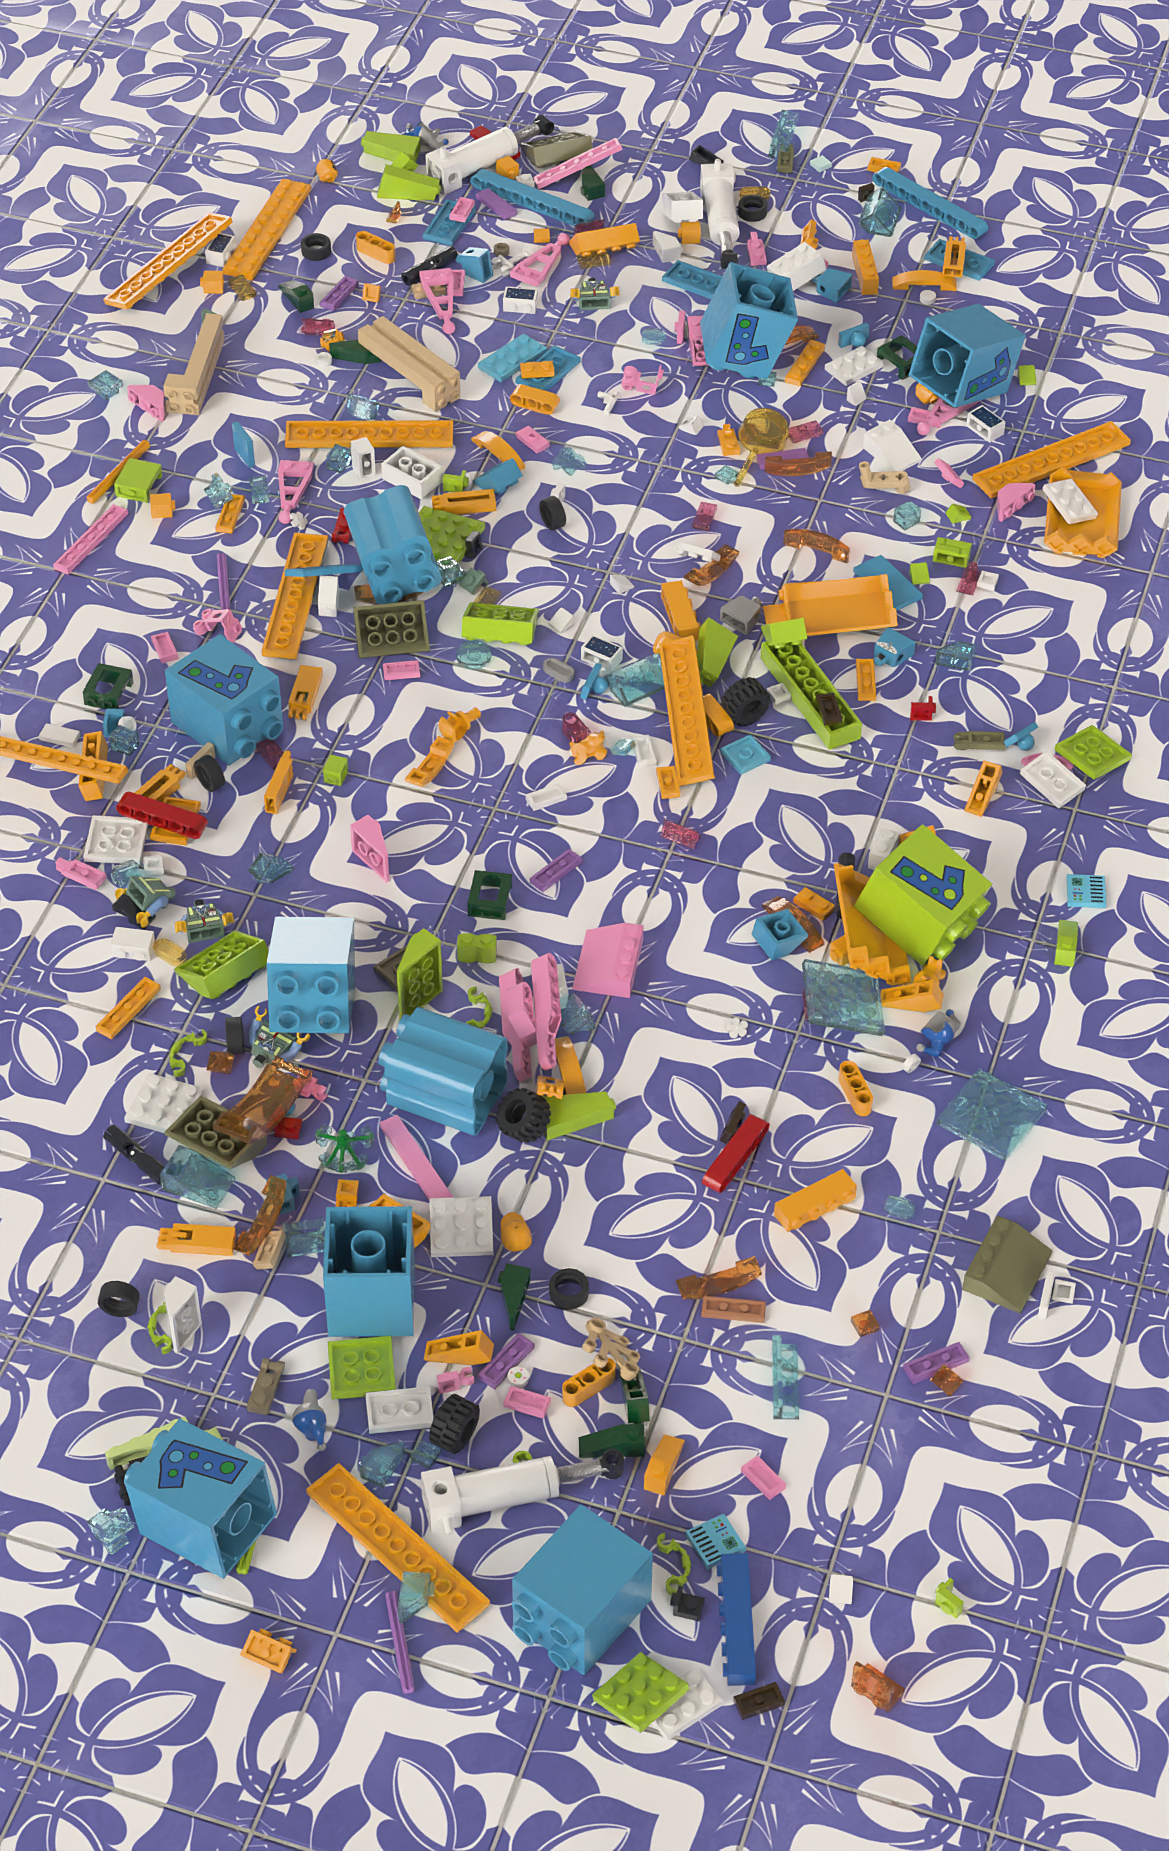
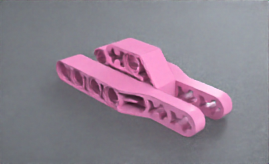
M551 953L531 961L535 1018L532 991L530 986L523 982L520 969L515 968L499 977L503 1035L512 1045L513 1070L520 1082L532 1077L530 1047L537 1044L538 1061L543 1070L547 1071L556 1067L555 1036L561 1022L557 962Z

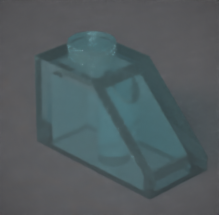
M348 394L345 411L354 417L372 420L377 418L379 402Z
M957 641L937 649L935 664L971 671L975 658L976 644Z
M260 852L248 871L258 883L272 884L292 872L294 867L283 857Z
M399 1441L370 1449L368 1454L363 1456L359 1462L360 1477L384 1488L405 1455L404 1443Z
M403 1571L397 1609L399 1623H404L429 1605V1598L434 1596L435 1583L431 1582L430 1573Z

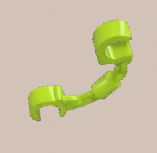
M477 986L468 990V1000L473 1004L479 1002L486 1004L484 1010L485 1018L479 1022L471 1019L466 1024L482 1029L492 1017V1007L487 997L483 995V992L478 996H473V994L477 993Z
M202 1029V1038H196L194 1032H192V1034L175 1042L170 1049L169 1064L171 1069L181 1067V1069L173 1071L174 1077H181L186 1073L183 1059L176 1060L174 1054L178 1053L184 1042H193L194 1046L204 1045L208 1040L207 1032Z
M163 1302V1305L159 1306L151 1318H149L147 1328L150 1337H152L151 1340L156 1347L162 1343L168 1344L161 1348L162 1354H167L172 1350L171 1338L166 1334H163V1336L154 1335L158 1315L167 1313L165 1302Z
M662 1533L657 1538V1548L666 1554H669L672 1550L679 1551L682 1555V1566L685 1569L684 1575L678 1577L672 1574L666 1581V1592L672 1596V1593H677V1590L671 1588L670 1585L678 1584L683 1586L687 1582L691 1561L686 1550L678 1542H675L674 1538L669 1545H663L661 1542L665 1539V1533Z

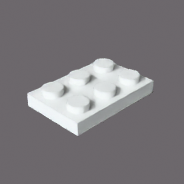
M860 346L825 364V370L845 386H848L882 368L884 362L865 347Z
M1073 479L1044 484L1043 491L1068 524L1097 518V511Z
M1048 751L1041 754L1020 771V774L1057 808H1061L1086 788V785Z
M430 1386L365 1393L369 1434L431 1428L433 1410Z
M696 1667L679 1677L688 1683L689 1690L653 1722L666 1741L723 1705V1700Z

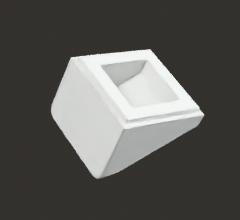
M857 381L848 387V402L857 406L866 400L861 381Z
M699 416L686 417L678 428L697 435L704 425Z
M610 575V585L619 594L634 588L633 584L625 576Z
M560 608L548 625L562 633L573 626V615Z
M1055 1279L1052 1300L1073 1304L1076 1283Z
M831 1575L830 1603H852L853 1576Z

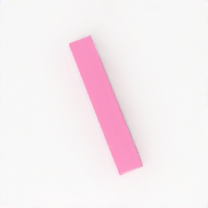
M614 138L533 177V180L538 189H541L623 149L617 138Z
M113 504L53 564L54 569L69 574L128 515V510Z
M395 1115L381 1121L380 1128L427 1198H454L399 1116Z

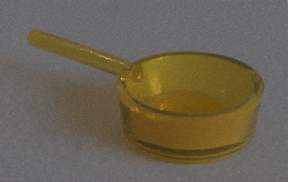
M757 408L750 411L739 427L738 436L742 445L750 453L734 481V486H740L757 454L778 452L785 449L789 425L786 419L777 411L769 408Z

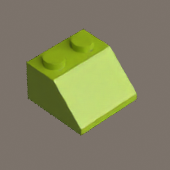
M804 618L761 625L768 645H774L775 648L785 647V643L791 642L792 645L802 644V640L807 639Z

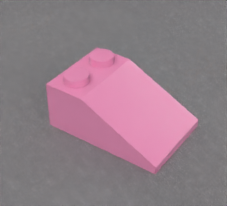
M366 815L350 825L352 851L387 883L390 881L388 853L381 826L377 820Z

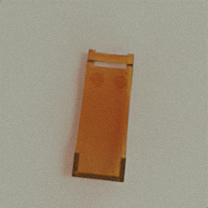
M276 1056L271 1064L266 1065L255 1084L242 1100L230 1110L222 1111L213 1125V1129L247 1144L259 1141L283 1119L306 1083L310 1081L313 1071L308 1068L302 1069L284 1061L282 1057ZM282 1068L300 1077L296 1078L277 1069Z

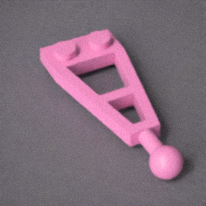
M566 233L560 234L555 244L549 243L518 263L510 271V277L538 287L546 279L560 255L561 246L569 244V235ZM549 252H553L551 257L547 256L546 254H548ZM536 261L546 264L542 272L531 269L528 266Z
M451 268L419 271L421 285L439 319H444L443 331L446 334H452L455 331V325L450 321L453 315L454 285ZM449 284L448 296L435 297L429 286ZM448 304V310L442 311L439 305Z
M939 398L927 415L929 420L919 423L917 432L920 435H927L930 427L935 422L938 426L939 422L942 424L973 407L979 401L952 408L944 404L945 401L942 398ZM938 411L944 413L939 417L935 415V413Z
M280 460L278 477L281 509H284L279 514V521L281 523L288 524L292 521L290 510L296 508L312 479L314 462ZM283 476L304 477L299 487L284 486ZM285 495H294L291 501L285 500Z

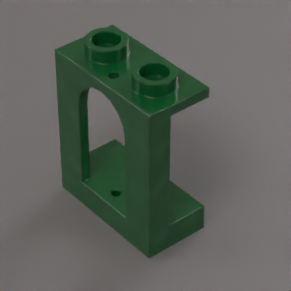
M901 335L878 347L877 357L880 360L885 358L899 368L898 377L904 380L910 377L909 372L914 357L905 361L895 352L901 350L902 346L915 354L917 346Z
M98 663L83 690L84 705L102 709H119L118 701L125 687H132L134 683L132 670ZM99 681L115 684L108 693L100 694L95 691Z
M475 870L467 902L468 916L506 920L507 901L510 889L513 887L512 874ZM481 886L500 888L497 901L479 899Z

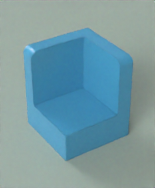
M106 709L103 721L105 737H123V735L116 734H122L119 731L118 722L125 716L124 709Z

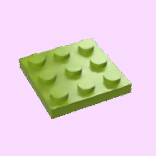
M1094 725L1057 743L1054 748L1056 752L1093 780L1128 762L1132 757L1129 751Z
M391 1336L327 1341L332 1400L366 1397L365 1393L396 1390Z
M640 1652L595 1691L592 1697L596 1703L641 1733L689 1690L687 1682Z

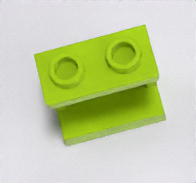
M129 458L114 483L116 497L148 503L150 500L149 490L156 478H162L161 464Z

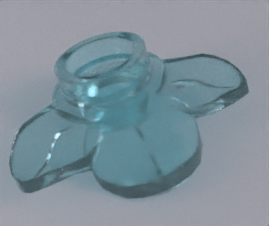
M563 447L560 449L558 456L553 459L552 465L554 470L562 468L568 475L572 476L577 467L586 468V461L581 455L576 454L572 448Z

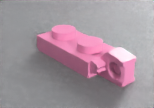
M750 232V239L747 240L750 265H766L767 259L763 241L758 239L757 232Z
M59 857L55 862L56 870L61 872L62 875L94 890H97L107 879L105 872L76 859L69 862Z

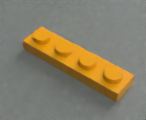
M810 339L785 376V382L801 386L825 350V344Z
M144 977L96 1025V1031L112 1040L161 990L160 984Z

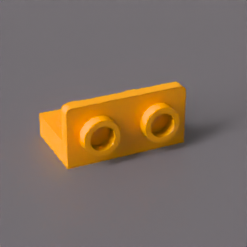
M262 1628L259 1629V1632L251 1629L240 1655L283 1674L291 1653H296L297 1650L291 1647L293 1642L282 1637L279 1640L271 1638L273 1633Z

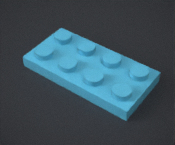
M523 333L480 361L478 368L502 383L520 371V363L534 362L547 352V347Z

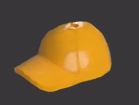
M515 1212L507 1213L501 1219V1241L508 1251L526 1250L532 1244L530 1228L523 1217Z

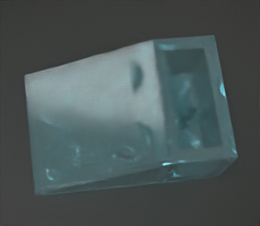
M178 1145L162 1170L160 1180L162 1190L217 1209L233 1184L235 1176L193 1149Z

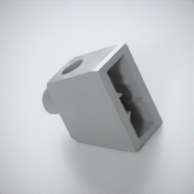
M744 596L735 598L721 607L720 621L748 635L760 619L761 600L758 597H753L751 600Z

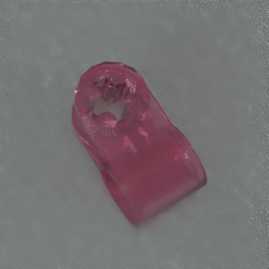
M568 712L563 715L562 732L570 742L579 743L591 734L589 728L581 721L577 714Z

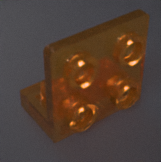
M858 1661L855 1662L851 1687L857 1694L864 1695L870 1699L877 1708L889 1712L902 1697L905 1688L869 1663L864 1666Z

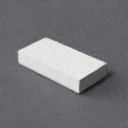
M47 723L39 734V740L71 748H74L80 737V731Z
M649 735L631 737V744L638 766L657 765L656 755Z
M559 783L526 794V801L533 811L567 800V794Z
M1051 1273L1046 1274L1038 1313L1039 1319L1045 1320L1047 1317L1055 1278L1054 1274Z

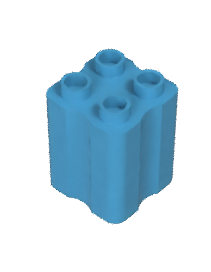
M398 485L384 490L375 497L361 498L345 506L344 515L376 603H396L410 593L426 592L441 583V574L412 494L407 486Z
M417 1007L411 1016L404 1014L401 1017L396 1031L398 1038L394 1044L386 1042L381 1049L378 1063L384 1066L385 1072L381 1079L380 1090L386 1092L387 1104L477 1136L486 1122L492 1107L498 1102L507 1085V1038Z

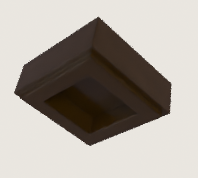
M873 183L859 187L858 201L860 203L874 198L875 185Z

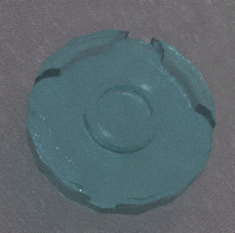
M478 640L466 641L460 644L456 651L458 663L460 665L463 664L468 669L483 668L486 663L491 661L492 657L490 646Z

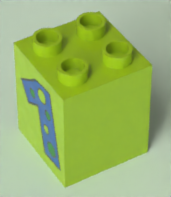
M922 824L875 868L854 907L923 967L929 961L930 956L938 960L942 959L943 961L955 948L956 944L954 942L959 937L964 940L972 933L979 923L976 920L984 914L991 904L985 896L992 883Z

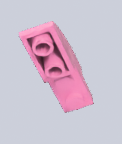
M687 316L688 340L693 366L708 365L706 364L700 321L703 316Z

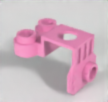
M660 364L656 384L641 381V372H638L633 366H626L621 382L622 388L629 391L635 386L636 391L655 395L659 382L658 379L662 380L664 372L661 369L662 365ZM647 385L651 387V389L645 390L642 388V386Z
M206 609L202 612L203 620H197L193 624L196 635L201 636L208 631H212L216 624L221 622L226 638L232 643L242 632V626L238 618H234L230 609Z

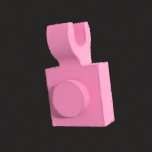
M300 1073L292 1083L294 1092L308 1098L312 1094L319 1101H324L328 1094L324 1093L327 1088L319 1085L318 1079L304 1073Z
M471 1367L463 1368L459 1374L458 1371L436 1375L439 1394L460 1390L462 1385L474 1384V1376L466 1377V1375L472 1374Z

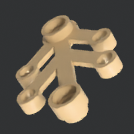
M593 1317L587 1321L585 1327L589 1336L582 1345L583 1350L593 1353L597 1346L595 1342L597 1337L602 1342L599 1353L596 1354L593 1363L597 1367H605L609 1352L620 1366L623 1379L631 1381L636 1378L639 1372L637 1363L640 1359V1354L627 1348L629 1344L628 1338L607 1330L606 1323L600 1318ZM621 1354L626 1356L627 1361L624 1360Z

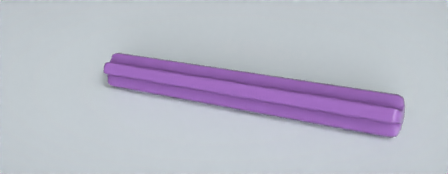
M218 553L221 610H229L230 598L226 554Z
M391 1591L385 1594L402 1692L408 1694L415 1691L398 1594L396 1591Z

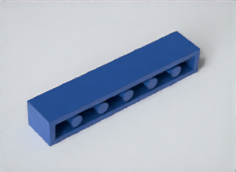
M748 1553L721 1554V1562L716 1563L717 1576H721V1582H718V1596H722V1602H719V1616L724 1618V1622H720V1636H725V1642L721 1643L722 1657L726 1656V1663L722 1664L723 1677H727L728 1686L755 1685L756 1665Z

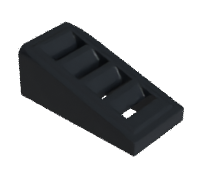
M701 145L697 146L689 157L690 161L699 165L714 164L716 159H720Z

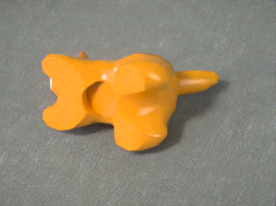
M604 731L591 733L579 743H569V754L576 757L574 759L576 765H581L591 756L596 757L597 760L605 758L607 749L603 746V740L605 739Z
M930 956L928 963L924 965L921 971L916 973L912 983L935 979L939 986V980L945 978L946 971L942 969V959L937 960Z

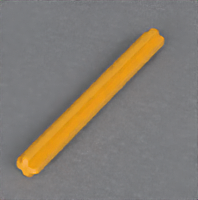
M142 440L87 495V501L94 504L115 483L128 459L138 460L150 448V442Z

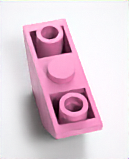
M154 385L127 386L128 399L132 403H135L142 410L147 411L160 421L165 420L166 404L162 390Z
M1009 483L998 491L996 505L1000 522L1009 518L1015 511L1033 500L1035 484Z

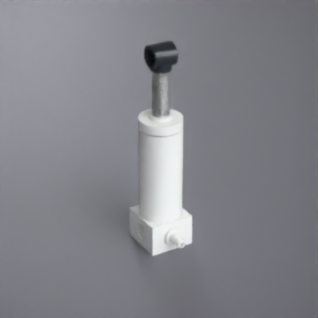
M539 115L535 118L533 124L514 133L509 128L503 127L450 152L442 146L426 154L427 176L440 179V192L446 195L461 188L463 178L478 172L480 169L496 164V160L508 155L511 157L517 154L518 143L535 135H550L554 130V123L544 115Z
M716 159L715 164H701L700 193L701 199L706 205L711 240L715 244L721 245V269H727L730 262L738 264V256L733 251L732 243L738 239L740 232L733 195L734 173L732 163L721 164V160Z
M609 1449L596 1460L556 1467L552 1457L547 1456L455 1476L451 1466L421 1472L422 1499L431 1533L445 1531L446 1535H452L454 1528L461 1527V1517L559 1497V1486L563 1482L598 1475L605 1476L608 1479H617L623 1474L624 1456L617 1449Z

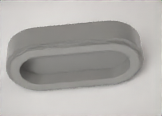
M548 658L543 662V671L546 674L565 683L574 680L575 670L571 666L556 658Z

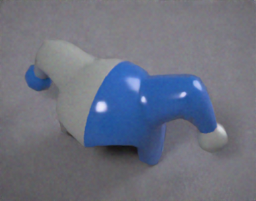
M420 121L414 127V130L410 131L412 125H406L404 135L420 137L421 145H427L437 150L449 143L448 139L437 142L436 138L440 133L439 128L432 131Z
M948 1009L946 1015L938 1011L921 1029V1033L931 1041V1047H925L920 1043L916 1046L917 1051L925 1052L933 1057L941 1055L944 1045L953 1039L961 1025V1022L955 1017L953 1010Z
M308 1389L304 1394L302 1404L295 1409L292 1415V1422L306 1436V1439L317 1441L318 1450L324 1451L326 1449V1443L324 1442L327 1425L326 1414L318 1405L316 1391Z

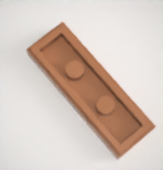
M703 1296L701 1317L764 1323L766 1302Z

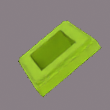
M1018 366L1017 376L1020 385H1036L1035 366Z
M951 504L946 511V515L951 523H958L972 518L967 509L961 505Z
M926 562L910 564L909 575L913 585L930 583Z

